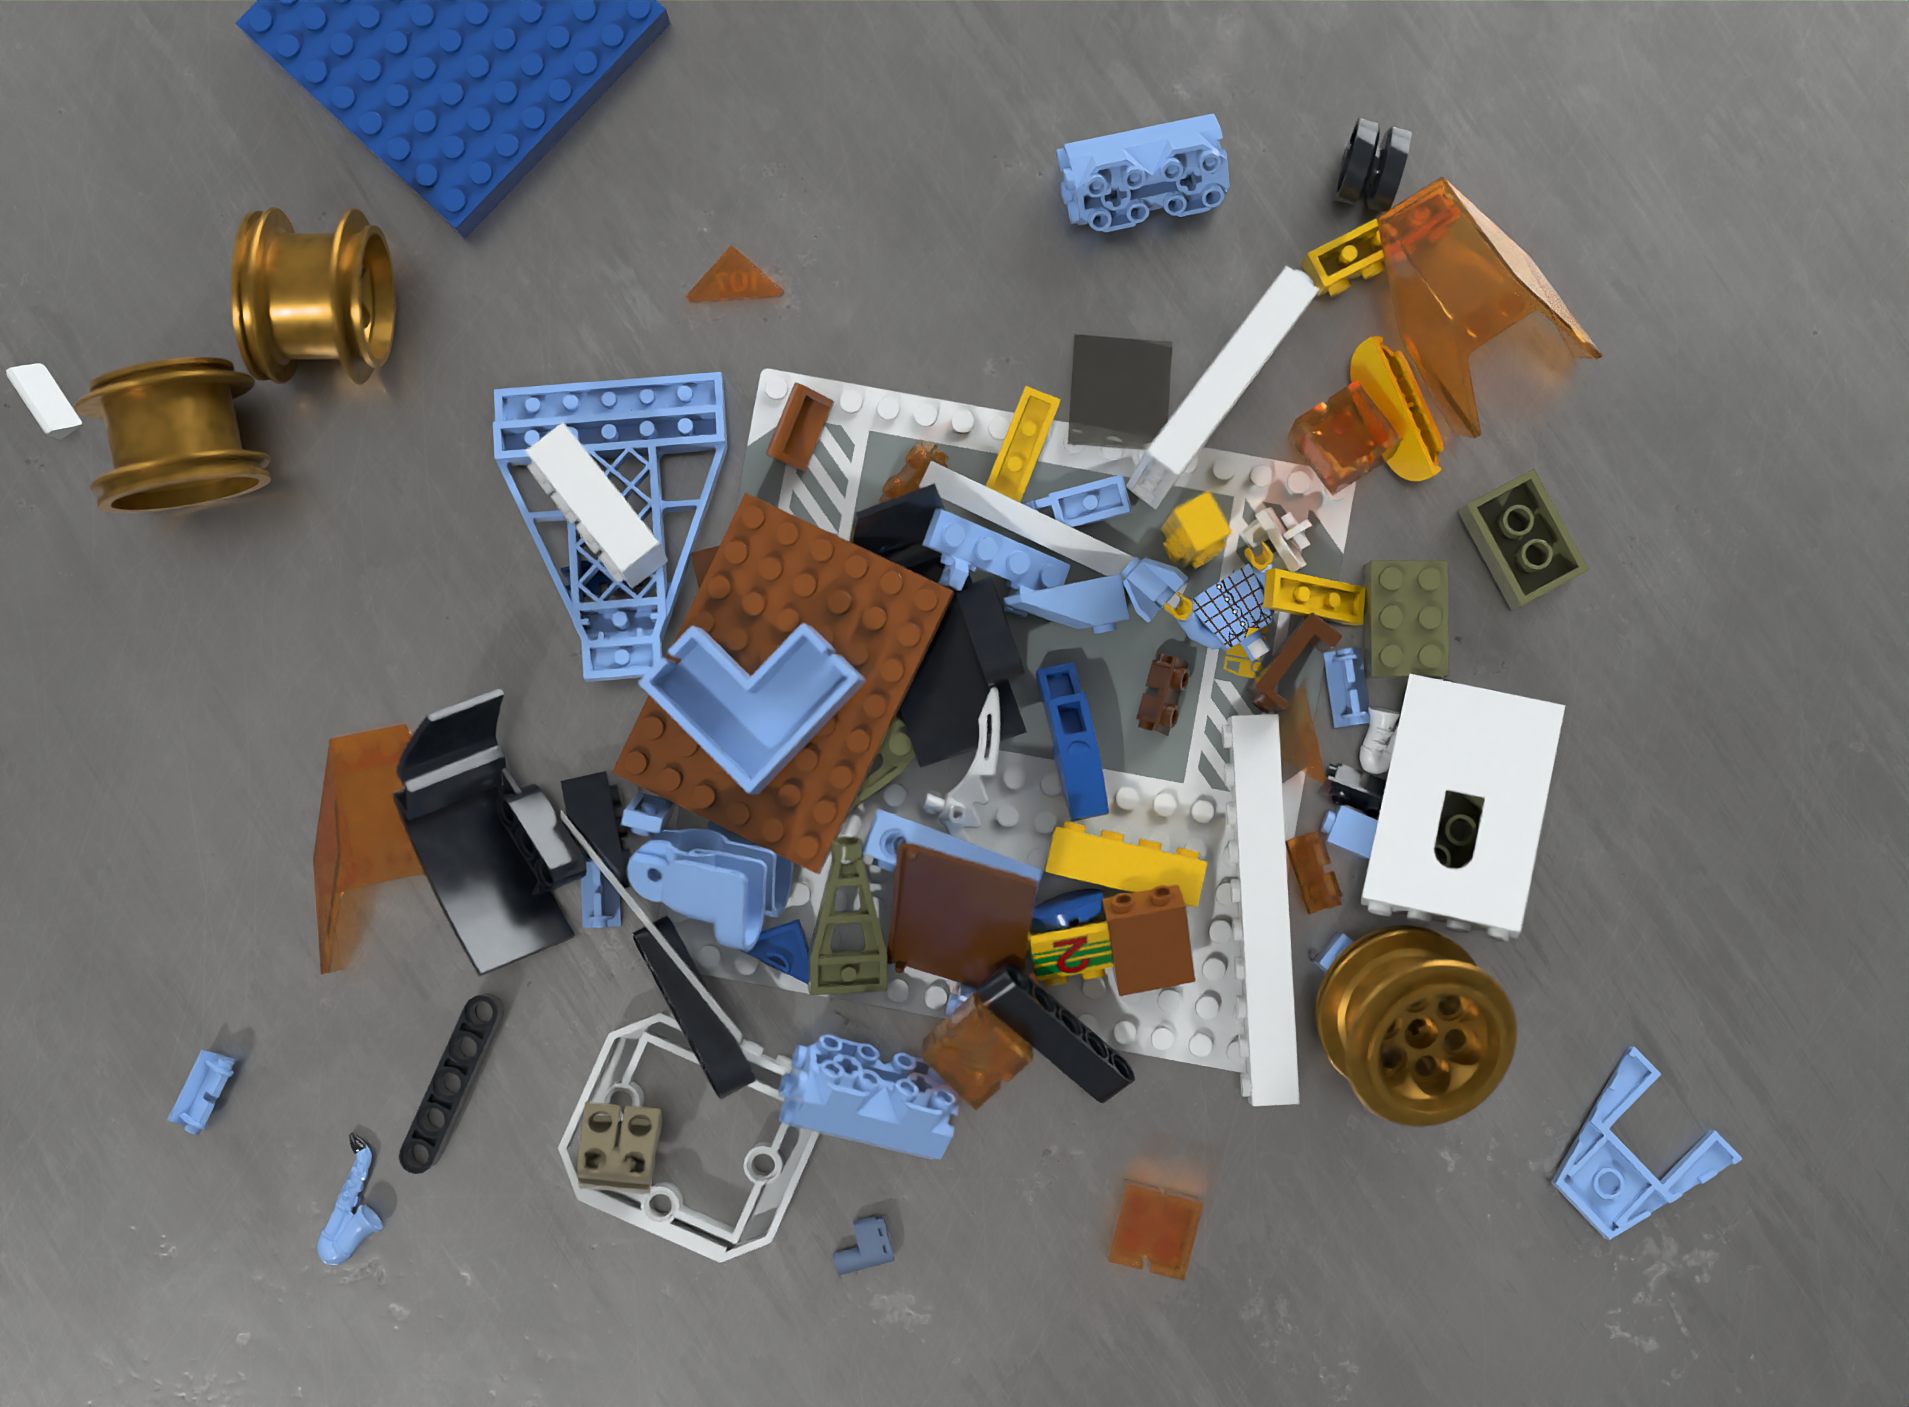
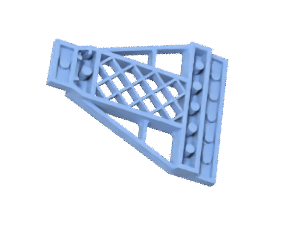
M722 372L494 389V459L505 478L582 641L584 680L591 682L642 678L662 658L661 641L664 640L691 559V553L694 551L728 450ZM563 422L591 458L606 469L604 472L606 477L610 479L614 476L627 487L621 493L625 500L632 493H635L647 504L638 514V517L643 522L652 512L653 536L660 543L664 553L663 518L668 512L696 510L672 583L667 582L665 563L656 570V575L654 573L649 575L652 580L636 595L623 584L625 580L618 584L607 569L603 567L604 564L600 559L596 561L583 550L586 543L582 538L580 539V534L574 527L579 523L578 521L570 524L560 510L529 512L510 472L513 466L529 465L532 463L525 450ZM716 451L700 499L670 502L662 500L660 459L663 455ZM649 455V462L646 461L642 456ZM629 457H634L645 467L632 482H629L617 472ZM617 458L611 466L603 459ZM649 474L651 499L638 489V486ZM567 521L571 591L566 589L536 527L538 522ZM581 555L593 564L583 576ZM599 570L613 581L600 598L596 597L585 587ZM619 587L633 598L608 601ZM656 587L657 597L646 598ZM583 592L594 602L584 603Z

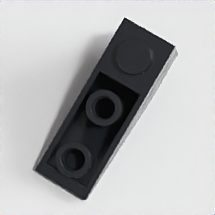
M606 771L561 781L565 809L569 821L623 888H629L630 882L627 868L632 854L630 848L623 849L622 839L628 838L627 827L621 825L623 816L617 817L616 808L622 806L618 784L610 785Z

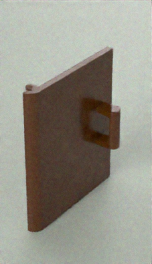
M900 844L897 847L887 964L892 965L896 963L895 971L897 973L904 972L907 966L975 988L1007 962L1013 963L1025 973L1038 881L917 844Z

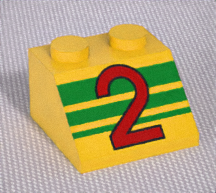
M1104 920L1072 925L1057 931L1030 933L1029 948L1035 980H1044L1045 987L1068 983L1067 976L1082 973L1083 980L1106 976L1105 969L1113 967L1107 922Z

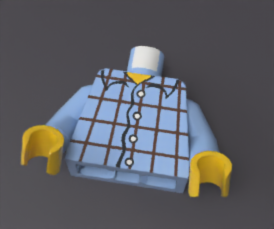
M1261 542L1263 551L1258 557H1254L1249 547L1245 550V556L1253 565L1252 568L1248 563L1191 600L1177 592L1176 595L1180 598V604L1175 609L1168 603L1164 604V609L1176 618L1189 639L1212 650L1221 648L1223 651L1240 643L1251 662L1271 650L1259 632V629L1273 621L1272 615L1275 610L1263 608L1266 570L1272 569L1271 562L1273 560V553L1264 542Z

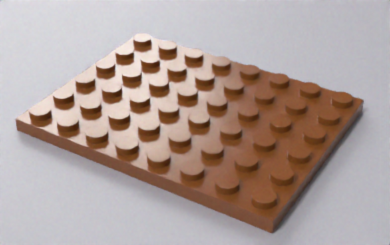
M745 493L673 645L691 626L701 628L752 676L791 634L804 623L812 626L836 650L834 654L842 656L867 682L759 794H749L650 695H648L612 773L765 849L772 850L774 853L816 874H820L831 852V841H834L840 834L955 592ZM668 653L666 657L668 659L674 660L677 664H679L682 660L673 657L670 653Z

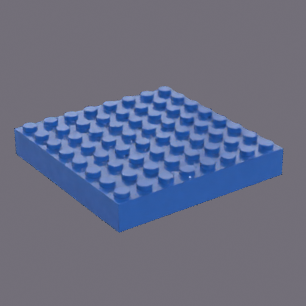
M257 0L235 24L250 41L465 240L669 27L671 22L666 8L657 0Z

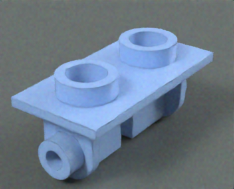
M1361 647L1345 648L1323 653L1334 728L1369 723L1370 714L1368 707H1370Z
M580 851L587 866L586 876L581 878L582 927L604 928L621 926L620 894L586 851Z
M202 1049L167 1120L184 1125L186 1131L195 1135H199L201 1130H206L208 1126L206 1122L215 1106V1102L219 1098L228 1077H232L234 1073L231 1069L236 1060Z

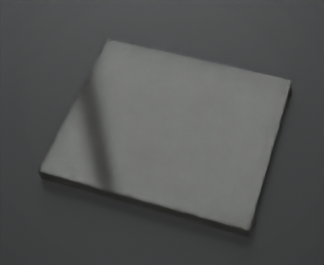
M1075 334L1067 444L1147 450L1168 423L1173 342Z

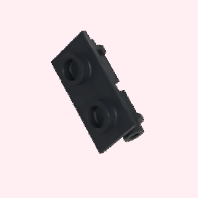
M1340 762L1336 765L1329 763L1324 776L1326 780L1317 794L1327 797L1330 802L1336 805H1348L1363 811L1364 814L1371 818L1379 819L1387 781L1370 775L1366 786L1360 784L1362 771Z

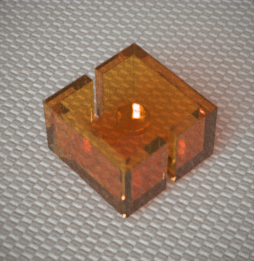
M1357 380L1329 397L1326 405L1324 402H1321L1296 418L1288 434L1290 441L1332 496L1360 479L1363 472L1367 474L1391 459L1403 440Z
M976 991L954 1011L953 1020L948 1016L923 1039L921 1058L967 1103L977 1110L1001 1089L1002 1079L1008 1083L1033 1060V1047L988 1010L981 1002Z
M1124 1179L1105 1252L1108 1262L1143 1270L1144 1261L1142 1257L1148 1258L1146 1265L1151 1273L1184 1281L1203 1203L1198 1197L1165 1189L1164 1195L1161 1196L1158 1187Z

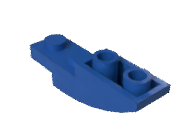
M1071 662L1037 669L1035 675L1054 744L1052 751L1070 820L1074 822L1107 815L1109 808L1097 740L1085 692L1082 693L1075 664Z

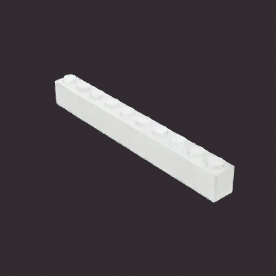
M1278 714L1231 716L1228 718V725H1222L1223 748H1229L1230 763L1224 764L1225 787L1231 786L1232 802H1226L1227 825H1233L1234 840L1228 841V859L1230 864L1236 865V879H1230L1231 902L1238 903V918H1232V935L1234 941H1240V957H1234V973L1236 980H1242V995L1236 996L1237 1018L1244 1019V1034L1238 1035L1240 1058H1246L1247 1072L1240 1074L1242 1097H1248V1103L1252 1106L1300 1104Z

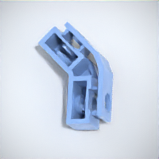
M878 808L863 846V853L874 857L872 865L891 872L894 871L896 865L897 847L902 843H913L1037 880V890L1044 871Z

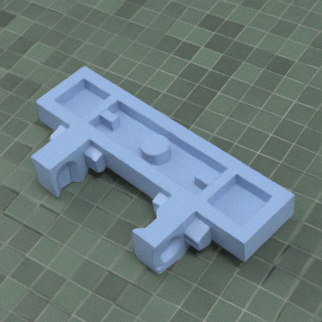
M935 509L922 544L942 553L940 562L944 563L945 567L939 584L957 591L962 590L969 571L975 572L976 568L1006 580V586L1011 588L1009 596L1064 585L1071 566L1068 563L943 509ZM1007 606L1003 609L1019 617H1026L1028 614Z

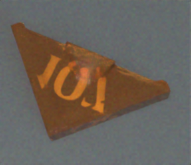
M730 245L685 298L690 303L777 298L784 294V290L736 248Z
M1298 687L1289 702V707L1279 718L1281 759L1323 784L1327 777L1323 769L1319 743L1306 698V690Z

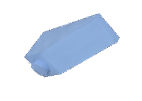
M1121 574L1003 598L1004 606L1076 629L1093 627L1094 634L1117 630L1115 622L1129 619Z

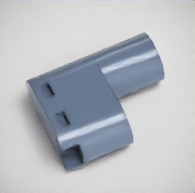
M872 1216L854 1221L853 1227L858 1247L833 1253L838 1276L895 1261L884 1216L877 1218Z

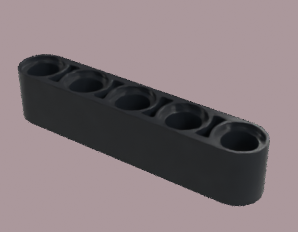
M666 915L653 922L652 924L713 998L670 918ZM645 926L633 932L632 937L639 953L718 1098L721 1100L755 1082L756 1078L734 1035Z
M1005 963L977 985V994L988 1010L1098 1102L1104 1104L1135 1081V1075L1131 1066L1118 1052L1013 963Z
M486 993L474 996L467 1001L400 1149V1164L409 1173L420 1174L436 1165L442 1156L504 1016V1004L494 994ZM480 1001L487 1002L492 1008V1018L488 1022H483L476 1016L475 1009ZM463 1037H469L476 1043L477 1050L471 1058L466 1057L460 1051V1041ZM449 1072L454 1073L460 1079L461 1086L457 1093L448 1091L444 1086V1077ZM431 1109H438L443 1113L445 1122L442 1128H435L429 1123L428 1114ZM419 1144L427 1149L429 1157L426 1164L418 1163L413 1158L412 1150L414 1145Z

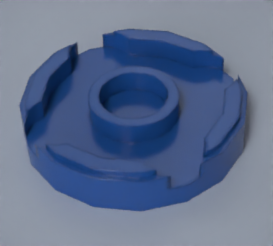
M1097 888L1071 891L1048 899L1034 907L1032 926L1039 932H1051L1066 929V927L1070 926L1069 922L1076 919L1079 920V923L1089 921L1104 910L1102 903L1104 899L1103 892Z

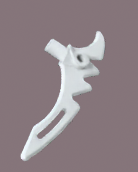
M996 687L990 690L978 719V749L968 773L951 792L946 794L944 799L926 794L922 802V808L938 813L937 821L946 828L949 835L971 843V839L964 828H979L981 826V821L974 804L986 805L988 803V797L981 777L994 776L998 760L1000 704ZM991 714V743L988 758H984L987 739V715Z

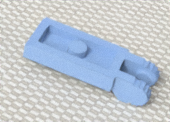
M1123 475L1048 494L1046 498L1023 504L1038 512L1051 507L1054 519L1072 528L1132 512Z

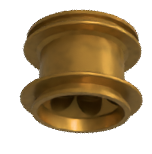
M277 207L268 208L265 212H248L242 219L237 231L232 256L231 305L238 348L242 360L253 378L259 381L271 379L276 384H285L293 377L300 359H340L347 377L354 384L362 385L371 377L375 367H382L386 363L392 347L395 327V283L392 260L382 230L376 225H370L364 213L358 208L351 207L343 213L335 233H295L287 215Z
M186 357L152 361L120 368L93 379L89 383L90 393L80 398L76 402L74 409L84 417L104 419L114 471L101 475L90 485V489L93 492L102 495L97 499L98 508L102 511L114 513L170 510L229 499L255 491L271 482L270 472L264 470V468L269 465L271 458L266 453L260 451L242 450L233 399L248 393L255 386V379L246 373L236 372L231 361L215 357Z
M1397 925L1381 928L1362 936L1344 949L1330 965L1320 984L1316 998V1027L1328 1059L1343 1076L1350 1080L1355 1093L1364 1105L1379 1117L1392 1123L1410 1127L1435 1126L1455 1120L1469 1113L1484 1102L1498 1087L1506 1075L1514 1056L1517 1042V1021L1512 1003L1504 989L1494 978L1477 967L1475 961L1462 946L1454 940L1425 927ZM1444 996H1447L1445 1000L1440 1002ZM1389 1048V1050L1382 1055V1052Z

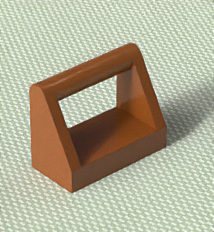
M795 382L766 455L806 472L834 401Z

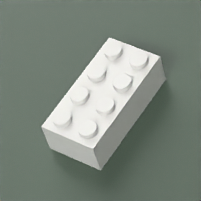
M563 422L525 450L532 461L527 468L533 474L535 480L547 495L553 491L555 492L550 497L570 524H573L575 521L579 522L574 527L594 554L600 550L603 552L598 557L618 584L625 580L632 589L668 562L660 543Z

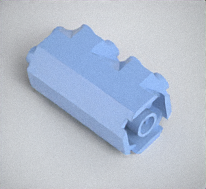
M1214 113L1064 144V148L1056 149L1059 171L1063 172L1064 182H1060L1061 194L1064 205H1067L1071 224L1078 223L1079 226L1089 223L1091 228L1096 231L1110 232L1134 227L1137 223L1143 222L1151 210L1164 208L1167 213L1182 217L1206 212L1213 207L1219 206L1224 200V195L1227 194L1230 182L1226 150L1221 149L1218 140L1223 139Z
M830 1034L821 1036L819 1042L812 1046H796L792 1058L791 1073H784L780 1082L779 1096L785 1097L779 1116L780 1123L930 1160L942 1158L953 1137L955 1127L948 1125L950 1113L957 1115L959 1108L957 1082L951 1078L952 1070L946 1064L912 1057L905 1053H898L891 1062L884 1065L878 1060L879 1052L872 1045L840 1039Z

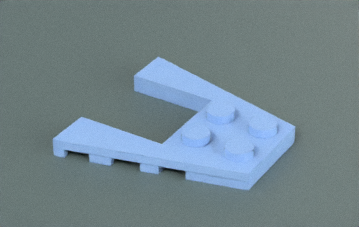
M1629 1046L1626 1049L1551 1181L1605 1239L1609 1240L1652 1215L1651 1212L1666 1203H1672L1682 1197L1684 1192L1699 1183H1705L1715 1177L1717 1172L1731 1164L1738 1163L1742 1159L1716 1130H1709L1667 1175L1659 1181L1609 1130L1618 1118L1661 1075L1634 1046Z

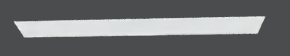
M933 461L930 462L919 485L920 488L935 483L941 498L1106 576L1121 574L1124 568L1135 558ZM1121 574L1122 582L1126 579V577H1124ZM1186 582L1177 592L1183 594L1188 583ZM1175 593L1167 603L1176 608L1180 598Z
M561 811L560 820L740 1043L742 1034Z

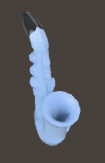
M354 1132L349 1134L353 1153L356 1154V1161L336 1200L335 1208L324 1230L320 1233L317 1244L319 1258L331 1266L341 1265L350 1259L367 1236L374 1232H380L383 1229V1223L379 1216L367 1205L361 1204L356 1214L352 1213L353 1207L357 1206L361 1198L358 1197V1193L363 1190L364 1181L368 1179V1168L371 1166L372 1154L367 1144Z

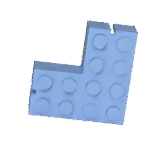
M802 623L752 676L703 629L691 626L668 650L673 657L682 659L681 662L677 664L674 660L662 657L643 676L638 684L749 794H759L867 680L842 656L834 654L836 650L812 626Z

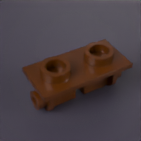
M1158 653L1156 660H1152L1145 686L1158 689L1157 696L1143 693L1136 719L1139 720V728L1149 731L1155 730L1169 736L1170 728H1173L1178 721L1179 706H1177L1180 693L1188 685L1190 676L1189 669H1187L1188 662L1177 656L1171 657Z

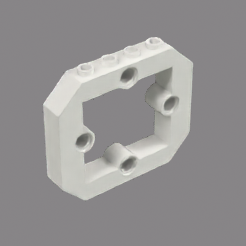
M662 1011L610 1032L558 1147L577 1200L719 1263L772 1243L819 1136L818 1132L781 1123L773 1143L760 1142L751 1148L745 1157L743 1166L746 1176L755 1185L736 1228L683 1205V1196L680 1189L670 1182L664 1181L651 1186L650 1194L579 1188L577 1164L585 1102L614 1104V1094L617 1091H626L632 1097V1106L643 1107L644 1093L641 1087L634 1082V1078L650 1043L699 1064L672 1012ZM743 1039L739 1046L756 1078L755 1082L747 1086L784 1102L785 1097L779 1096V1087L784 1073H791L792 1059L778 1054L775 1060L762 1054L764 1047ZM762 1153L770 1155L774 1160V1169L767 1173L757 1170L754 1165L755 1156ZM657 1194L668 1196L672 1203L671 1210L666 1213L658 1212L653 1206V1196Z

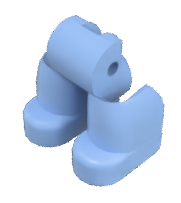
M711 821L707 823L708 830L698 828L680 831L662 830L660 834H653L647 843L643 844L629 859L627 872L634 890L642 897L653 902H664L666 906L677 913L715 924V935L720 944L745 951L751 950L761 932L764 915L779 917L784 911L792 886V861Z

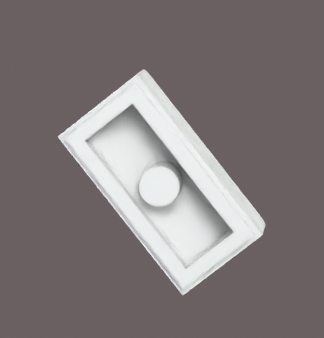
M43 364L23 365L6 370L7 377L45 434L61 440L81 427L82 421Z

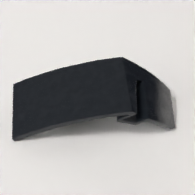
M935 483L856 512L852 524L850 542L939 584L945 564L940 562L942 553L922 545L935 509L945 510ZM969 572L962 590L957 591L948 588L955 593L900 706L920 768L978 749V719L993 687L998 689L1000 741L1027 733L1009 683V679L1026 674L991 576L973 582ZM991 714L987 715L986 746L991 743Z
M501 688L428 714L404 748L397 766L396 774L405 788L393 792V801L422 869L448 922L479 977L574 938L575 933L561 912L551 891L584 878L587 873V866L582 853L543 791L536 784L519 788L506 768L505 755L496 739L497 722L504 697Z

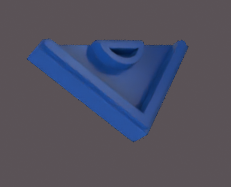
M800 919L761 931L757 942L749 951L738 949L808 984L809 946Z

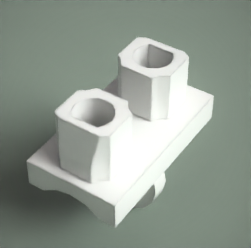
M1269 507L1255 514L1257 519L1243 530V534L1253 548L1260 545L1261 542H1265L1268 539L1271 540L1277 552L1273 553L1272 569L1296 572L1307 565L1291 538H1294L1300 550L1310 545V542L1303 533L1304 530L1312 526L1308 519L1298 524L1292 513H1287L1281 517L1288 529L1286 531L1272 507Z

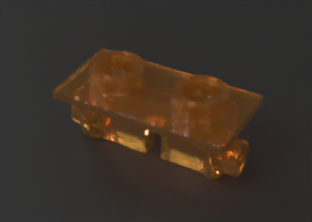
M924 440L921 444H916L906 455V464L899 474H894L886 481L882 488V493L884 494L878 501L883 503L920 489L917 484L923 479L930 462L933 461L947 468L946 462L949 460V457L937 449L938 446Z
M1318 831L1309 832L1285 841L1289 859L1293 866L1308 915L1325 908L1329 909L1342 905L1340 897L1343 896V893L1340 890L1335 872L1324 873L1322 867L1330 864L1331 860L1324 842L1325 839L1324 837L1320 838Z

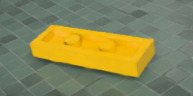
M1025 386L986 487L1019 503L1021 502L1061 399Z
M1276 568L1268 569L1265 575L1263 608L1300 616H1306L1313 612L1322 620L1351 626L1363 625L1366 587Z

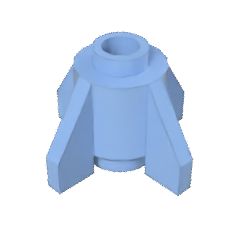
M1136 556L1121 572L1126 577L1122 584L1128 592L1136 613L1147 623L1156 616L1164 604L1188 580V577L1177 567L1152 560L1148 556L1142 561Z

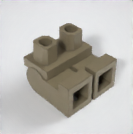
M585 1102L577 1164L579 1188L650 1194L656 1150L663 1125L661 1109L625 1106L624 1117H622L620 1105Z

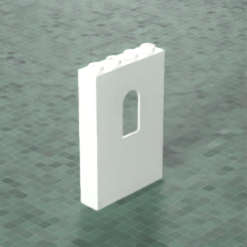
M1286 266L1145 452L1126 488L1154 509H1157L1290 333L1319 289L1313 285L1312 279L1300 270L1293 271Z
M1409 674L1361 905L1368 906L1369 912L1383 916H1391L1392 911L1407 914V920L1414 923L1429 925L1431 920L1447 923L1446 928L1455 932L1469 933L1470 929L1486 932L1485 937L1496 941L1509 942L1510 937L1517 939L1521 932L1565 705ZM1446 790L1485 798L1473 858L1468 865L1460 869L1444 867L1438 862L1434 854V845Z

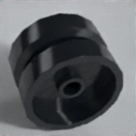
M1359 117L1343 153L1335 199L1355 205L1361 199L1366 184L1369 183L1366 196L1369 209L1384 213L1389 212L1404 172L1412 132L1391 126L1384 134L1378 148L1380 137L1378 122Z

